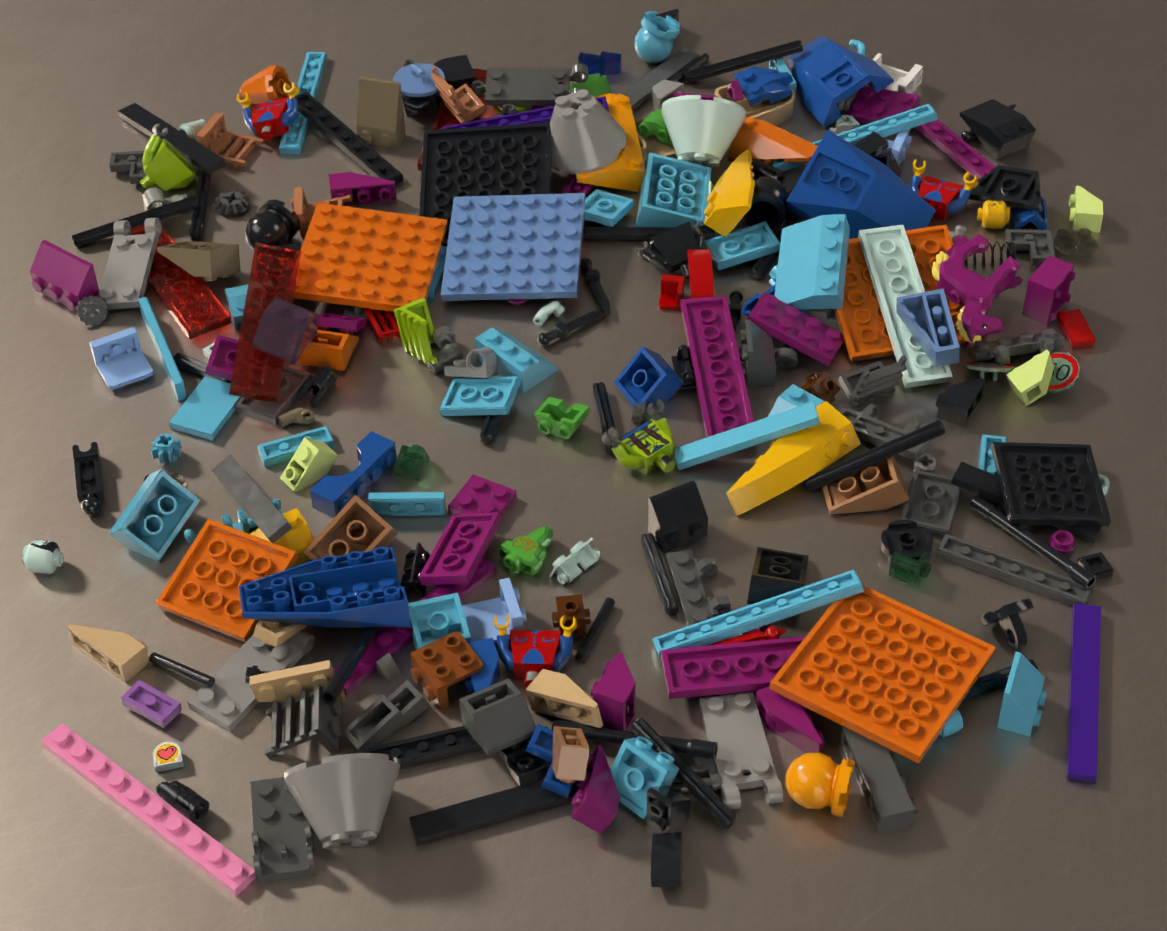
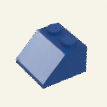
M643 346L614 381V384L634 407L636 402L641 404L645 402L646 408H648L650 403L653 404V407L656 406L658 399L662 400L663 403L669 401L684 383L660 354Z

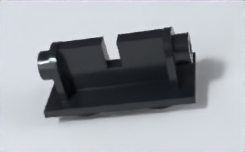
M680 345L677 349V356H671L673 369L684 382L678 390L696 388L695 372L692 368L689 347Z
M420 542L417 543L416 550H411L406 554L403 570L406 574L402 575L400 585L401 587L404 586L406 595H411V593L417 591L423 598L427 585H421L419 575L430 554L425 551Z

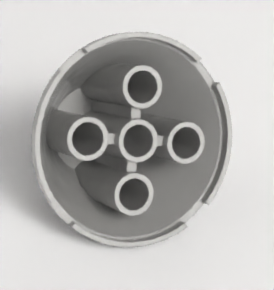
M585 89L556 98V104L550 120L552 141L551 168L556 171H560V169L568 170L570 174H584L600 170L616 161L620 151L625 150L627 144L626 133L623 127L598 100Z
M382 753L343 754L321 758L322 764L308 767L307 762L288 769L284 773V782L318 839L323 843V849H336L341 847V844L351 843V847H363L369 845L368 840L376 839L379 834L400 770V761L397 757L394 758V761H391L388 754Z

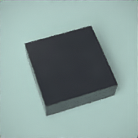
M1102 552L1078 558L1077 564L1097 577L1096 580L1113 576L1114 570Z

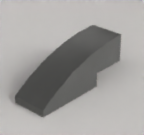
M406 680L388 698L382 694L342 733L358 750L366 749L404 728L431 705Z

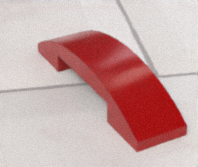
M710 249L687 250L691 299L714 297Z

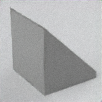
M390 653L376 661L377 673L388 683L402 674Z

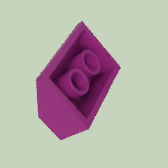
M46 240L41 242L29 271L32 280L31 284L37 292H41L54 301H58L69 309L76 310L78 302L83 297H89L90 295L98 296L99 288L93 264Z

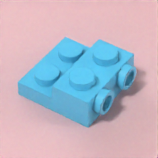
M458 593L408 603L410 624L416 650L453 632H459L467 643L471 642L470 631Z
M639 736L624 740L610 770L620 797L619 802L642 819H647V790L650 787L668 785L671 787L679 768L673 764L674 758L665 752L657 753L651 748L653 743L650 740Z

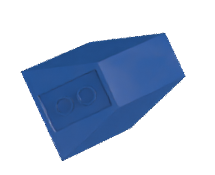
M828 129L786 201L787 212L805 221L821 215L845 214L850 227L849 239L858 238L859 230L904 225L905 231L926 228L936 212L931 205L885 164Z
M378 547L365 552L353 551L341 556H325L322 559L313 560L238 586L243 618L322 627H411L408 600L404 586L401 587L393 547Z

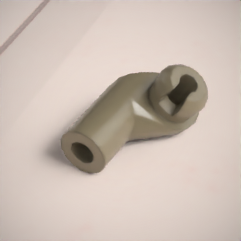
M296 408L278 416L282 427L292 423L308 425L315 418L313 411L305 408Z

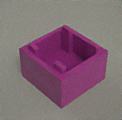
M1049 255L1028 279L1022 315L1045 325L1054 320L1062 306L1071 300L1069 291L1071 281L1075 279L1076 275L1073 272L1074 265Z

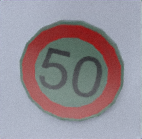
M1054 352L1050 354L1054 369L1047 390L1048 393H1058L1069 389L1076 383L1081 371L1078 360L1065 352Z
M972 361L966 363V368L981 371L980 378L983 380L985 379V371L994 372L993 381H996L998 372H1011L1014 369L1013 365H1000L998 362Z

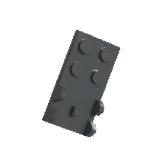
M284 777L251 781L253 832L251 835L255 854L253 855V863L257 883L316 875L312 827L287 788Z

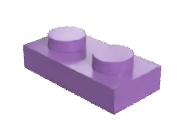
M140 680L121 697L122 705L163 728L182 710L180 702Z

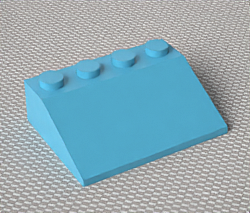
M649 152L645 164L646 172L641 184L636 226L676 227L690 221L692 226L696 225L695 221H699V226L705 225L704 210L708 205L706 199L709 195L711 168Z
M845 214L821 215L782 228L775 297L778 300L798 310L842 309L850 227Z

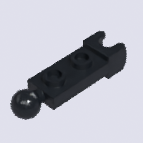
M92 442L90 450L86 452L80 451L78 445L72 447L79 503L82 502V511L90 516H94L101 511L102 504L99 499H104L101 457L96 442Z

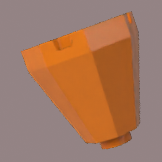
M278 65L269 66L243 82L240 88V96L244 100L246 98L245 92H247L252 99L251 104L253 105L289 97V94L283 90V86L287 83L292 87L291 80L284 67H279Z

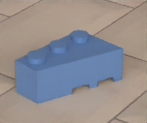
M944 288L897 297L896 313L933 365L939 367L959 363L960 346Z

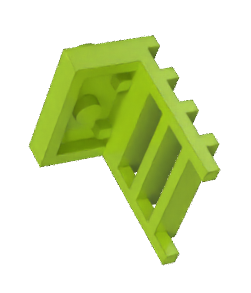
M420 298L394 309L405 352H410L412 356L417 355V359H423L425 364L429 362L434 365L437 364L438 360L432 355L430 344L435 343L432 338L435 331L427 301L424 298Z

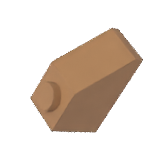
M558 726L553 728V771L556 779L565 783H575L576 780L585 781L590 748L580 728Z

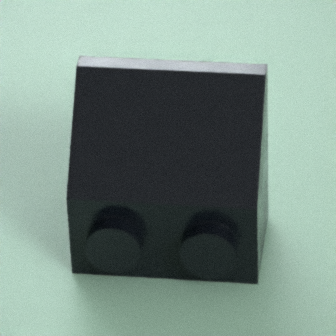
M694 480L648 498V533L650 532L654 535L656 543L663 553L698 540L708 534V516Z

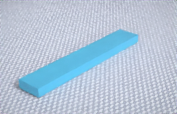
M146 297L139 298L142 318L178 402L186 400L187 395L184 381L149 300Z
M812 402L674 448L676 465L679 470L818 425L820 421L817 407Z

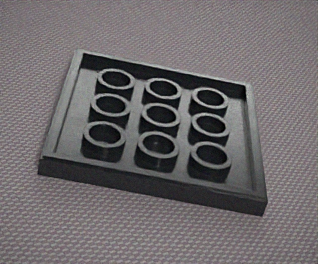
M992 443L991 450L1009 524L1109 527L1111 518L1090 445Z

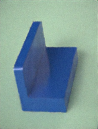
M1042 196L1041 212L1012 207L1013 226L1016 230L1029 222H1032L1039 230H1045L1049 227L1046 201Z

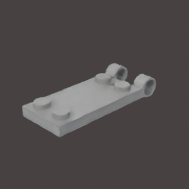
M158 217L146 218L144 223L145 234L131 235V226L128 220L114 222V238L98 293L100 299H103L108 306L107 310L140 307L138 299L144 297L157 243L162 233V224Z
M301 630L294 635L290 646L282 643L274 647L265 644L262 640L252 635L212 676L215 678L214 685L211 688L203 685L187 702L189 709L232 732L259 703L249 683H245L247 667L256 665L260 671L267 672L292 668L304 655L311 651L315 643V637Z
M753 691L699 698V709L708 741L718 743V752L714 760L720 776L723 802L731 810L740 809L741 798L739 790L758 787L764 788L768 804L783 802L782 785L777 778Z

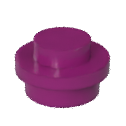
M1066 530L1056 531L1049 540V545L1061 554L1071 553L1076 544L1073 535Z

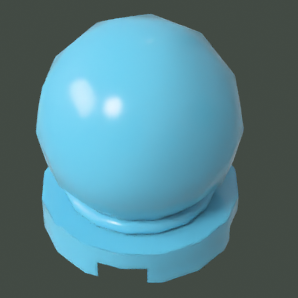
M656 11L644 13L641 20L642 28H640L635 36L634 46L638 56L643 61L652 64L659 63L668 58L673 50V39L677 38L680 32V24L668 15L666 19L657 16L658 12Z

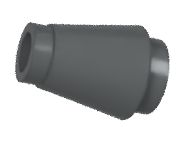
M453 342L450 345L446 344L434 355L438 360L437 364L434 365L431 362L427 364L435 374L444 370V366L452 365L454 360L463 359V354L460 348Z

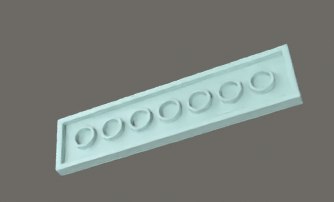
M904 225L859 230L858 238L896 361L898 362L900 357L904 355L907 358L905 363L907 369L902 372L905 388L951 382L953 376L949 365L935 367L896 313L897 297L925 292Z

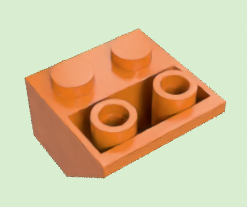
M304 328L297 341L299 362L303 365L327 366L331 369L345 371L359 338L349 334Z

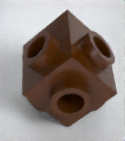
M828 370L821 373H811L805 378L806 383L801 387V389L823 401H827L829 404L835 401L834 396L841 390Z
M582 594L555 597L556 612H552L553 628H558V631H561V635H563L564 630L560 625L561 617L563 615L566 617L565 627H570L573 624V617H575L577 628L571 633V636H586V625L591 624L589 608L584 609Z

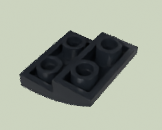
M532 737L499 751L508 771L520 787L545 778L551 762L526 751Z

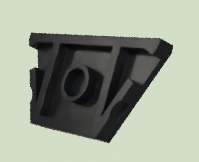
M998 165L989 174L978 179V185L970 190L971 194L968 199L979 202L987 200L1004 201L1008 207L1041 212L1039 172Z

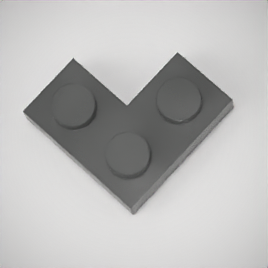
M144 151L111 153L109 165L111 172L130 171V184H141L140 181L146 176L143 171L142 162Z
M1006 229L1005 241L1008 243L1013 241L1016 251H1029L1032 265L1040 266L1049 255L1055 257L1050 230Z

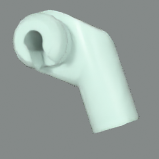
M553 301L540 308L533 318V323L537 326H542L552 313L559 317L564 312L565 307L560 304L561 302Z

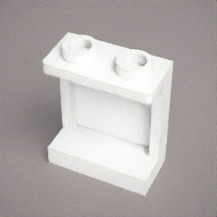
M880 53L872 59L894 80L885 89L913 94L921 84L923 66L915 64L907 72L882 64V54Z

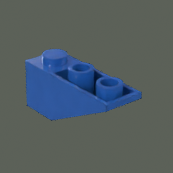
M493 637L468 643L483 662V669L464 679L467 693L472 692L473 694L498 683L500 677L499 656Z

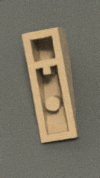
M70 624L67 627L71 642L75 647L125 683L150 664L146 644L140 639H134L127 633Z
M542 669L526 689L532 711L598 728L603 726L598 704L566 674Z

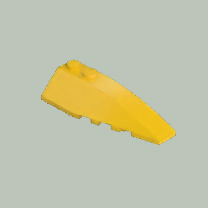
M748 149L740 154L727 168L706 199L708 205L704 210V224L724 237L728 236L751 208L755 181L753 180L754 173L751 172L753 169V165H751L752 155Z
M827 401L816 406L820 424L775 439L770 444L768 451L764 455H760L755 461L756 464L749 471H746L728 490L726 494L735 514L741 515L789 490L861 445L852 422Z

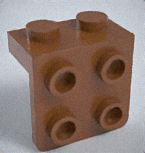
M459 632L450 633L410 653L412 662L410 674L416 684L420 682L428 701H434L439 709L449 705L447 687L483 669V662Z

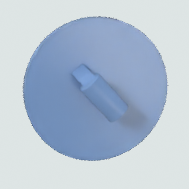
M414 63L404 66L395 73L393 81L401 82L402 93L406 96L425 97L439 91L435 86L436 83L431 78V75L434 74L431 69L434 65ZM436 67L439 74L445 80L443 71L440 68Z

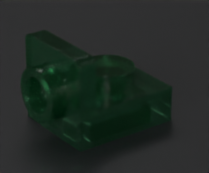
M411 444L410 447L402 445L393 473L397 476L418 481L424 462L428 463L430 457L425 449L419 445Z
M924 551L920 560H916L894 552L890 560L888 576L918 587L922 578H927L932 566V564L928 563L930 553Z

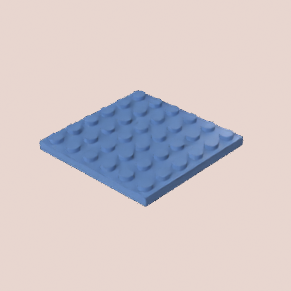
M585 193L454 197L441 288L442 301L578 298L586 201Z

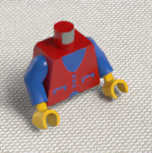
M292 82V88L287 83L283 86V90L289 94V97L254 104L252 107H250L252 99L247 92H245L246 98L244 100L237 94L236 99L244 108L242 112L245 123L251 132L257 134L258 138L264 141H271L275 136L284 135L288 132L291 124L298 118V101L295 96L298 95L300 90L295 83Z
M917 159L913 161V171L915 174L911 178L910 187L936 210L932 219L935 218L943 221L950 215L962 211L970 197V189L978 185L977 176L975 175L972 181H968L970 173H965L963 177L965 182L964 188L963 185L926 175L922 178L921 174L926 170V162L924 160L923 166L918 168L916 167Z
M506 614L507 623L501 626L497 623L496 615L494 617V626L499 630V635H496L499 658L508 670L514 671V678L516 680L524 681L526 688L542 669L554 672L560 671L571 658L574 638L571 636V633L577 628L575 617H573V624L570 627L564 626L565 615L561 617L560 625L564 630L563 635H561V631L513 629H510V634H507V628L510 625L509 616Z

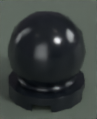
M760 177L754 180L755 187L751 208L742 219H745L750 224L749 226L766 222L770 229L778 225L779 227L782 226L785 220V207L788 199L786 188L779 180L772 177Z
M276 199L268 200L260 208L259 213L249 219L245 227V239L253 251L256 252V248L285 245L288 240L296 236L297 231L300 229V220L294 211L291 213L284 207V202Z

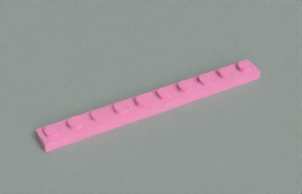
M63 723L41 740L46 750L234 896H237L256 879L255 870Z

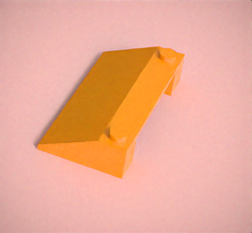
M611 93L594 96L595 98L606 97L609 113L623 127L626 133L627 144L625 150L620 151L618 159L612 164L594 172L576 174L577 182L639 192L646 169L629 96Z

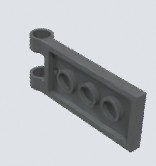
M575 64L572 68H487L485 105H555V100L559 96H566L583 89L574 88L569 92L570 81L579 83L587 81L589 69L584 64Z

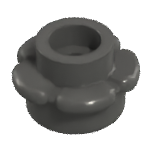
M636 402L631 421L637 422V425H640L641 421L646 422L648 418L645 402L643 404Z

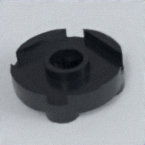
M902 519L888 524V528L885 531L883 530L880 546L891 564H916L926 562L929 559V554L932 551L933 536L925 526L923 529L917 526L916 521ZM903 540H907L911 544H905Z

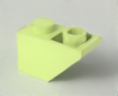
M1076 186L1075 193L1070 194L1069 207H1072L1070 208L1069 221H1073V230L1100 232L1103 219V201L1081 186Z
M1045 350L1006 374L1011 389L1025 406L1047 394L1054 369L1050 352Z
M304 437L280 479L294 492H298L327 475L338 455L324 442Z

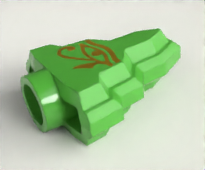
M544 526L532 531L528 536H518L514 540H507L496 547V551L503 559L505 568L510 573L516 575L520 571L529 576L536 575L543 567L542 561L546 557L545 549L551 544L553 530Z

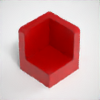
M662 274L658 309L681 311L680 301L684 297L685 276Z

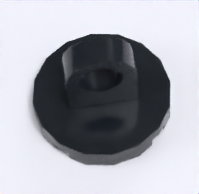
M1022 599L1004 605L995 612L989 611L981 615L980 620L983 627L999 622L1010 647L1018 649L1027 644V634L1019 614L1033 609L1034 606L1031 599Z

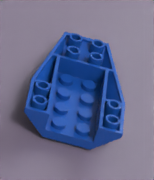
M818 36L803 46L802 52L792 54L786 58L806 109L824 128L842 117L837 104L857 90L862 89L868 84L878 93L894 82L893 78L874 60L823 36Z

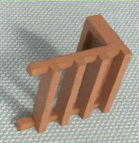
M435 66L431 67L434 73L431 75V78L436 83L435 86L444 100V105L460 123L470 122L487 111L483 102L467 84L454 90L453 86H449L439 74Z
M216 112L196 135L198 143L225 159L226 165L232 163L235 168L245 166V158L257 144L263 145L264 140L227 131L224 114ZM235 139H237V140L233 143V145L228 149V151H227L224 155H222V154L226 151V149L231 145V143H232ZM247 141L248 143L243 147V149L238 153V155L235 158H233Z
M303 187L294 188V197L291 198V205L300 220L299 232L302 239H305L317 203L344 206V202L351 201V196L347 195L308 203Z

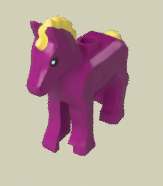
M977 234L971 240L965 236L956 237L952 247L946 253L940 251L936 255V262H933L932 276L936 280L938 288H944L945 295L948 296L950 301L963 307L957 315L958 320L955 325L957 330H959L960 337H963V340L966 341L968 348H971L972 343L981 341L987 335L1001 332L1004 325L1003 322L998 318L986 315L991 309L994 300L1003 291L1015 288L1023 280L1021 277L1015 276L1021 266L1012 257H1008L988 279L964 267V261L968 257L976 253H984L989 248V241L980 234Z

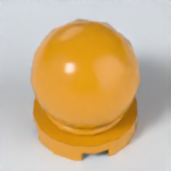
M805 753L793 760L785 774L787 792L797 804L806 809L820 810L829 805L832 808L831 815L843 817L852 784L849 783L851 772H854L855 761L843 758L842 763L836 765L829 756L822 753Z

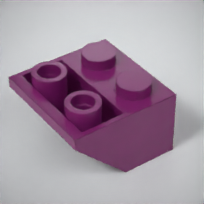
M617 652L612 662L608 661L606 663L600 681L596 680L594 682L591 696L598 704L603 721L602 728L628 731L635 719L636 683L623 654Z

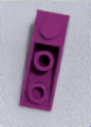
M353 172L329 174L331 199L347 195L351 196V201L344 202V206L397 200L395 181Z
M770 686L757 690L756 704L759 715L769 730L805 753H822L823 747H825L824 737L820 731H816L811 715L807 710L804 711L800 704L770 690Z
M598 745L592 754L589 753L585 781L577 780L576 786L579 788L571 802L574 805L571 818L602 834L616 817L620 797L603 747Z

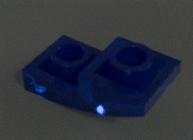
M604 51L601 52L600 56L580 53L578 64H584L588 67V75L600 73V75L621 73V54Z

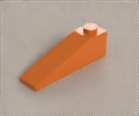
M746 118L730 145L727 159L728 161H734L748 149L751 151L752 158L764 159V163H771L772 160L783 159L784 162H809L818 146L764 120Z

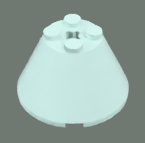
M701 95L678 96L664 101L661 108L677 159L702 166H720L721 159L746 119V111L742 106L718 97H714V101L701 99Z

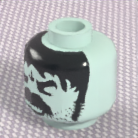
M33 540L24 547L22 553V562L26 565L28 571L50 575L54 573L57 567L62 565L64 558L63 552L60 551L56 542Z

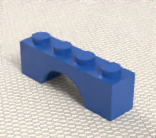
M371 431L356 445L360 465L354 471L345 475H325L310 490L312 507L334 518L355 495L361 497L396 462L397 454L394 441Z

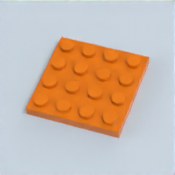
M208 519L155 604L162 610L246 643L259 620L243 618L238 586L292 568L298 555L296 551Z

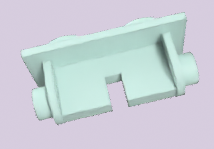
M591 537L585 543L582 540L579 541L570 550L571 554L567 557L563 554L552 564L554 569L549 577L551 578L557 574V579L561 584H569L583 572L577 564L584 570H587L596 563L601 554L597 548L590 546L593 538Z

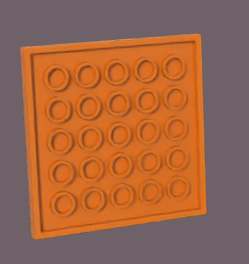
M317 203L286 289V297L391 312L417 299L424 298L427 300L448 227V220Z
M947 224L906 230L925 292L938 290L937 282L932 276L933 262H936V255L940 251L946 253L953 245ZM859 238L849 239L842 309H834L851 362L895 355ZM946 296L959 345L966 344L963 337H960L959 330H957L955 325L958 320L957 315L963 307L951 302L948 296Z
M863 585L864 592L835 601L830 605L771 680L770 690L919 764L995 655L996 647Z

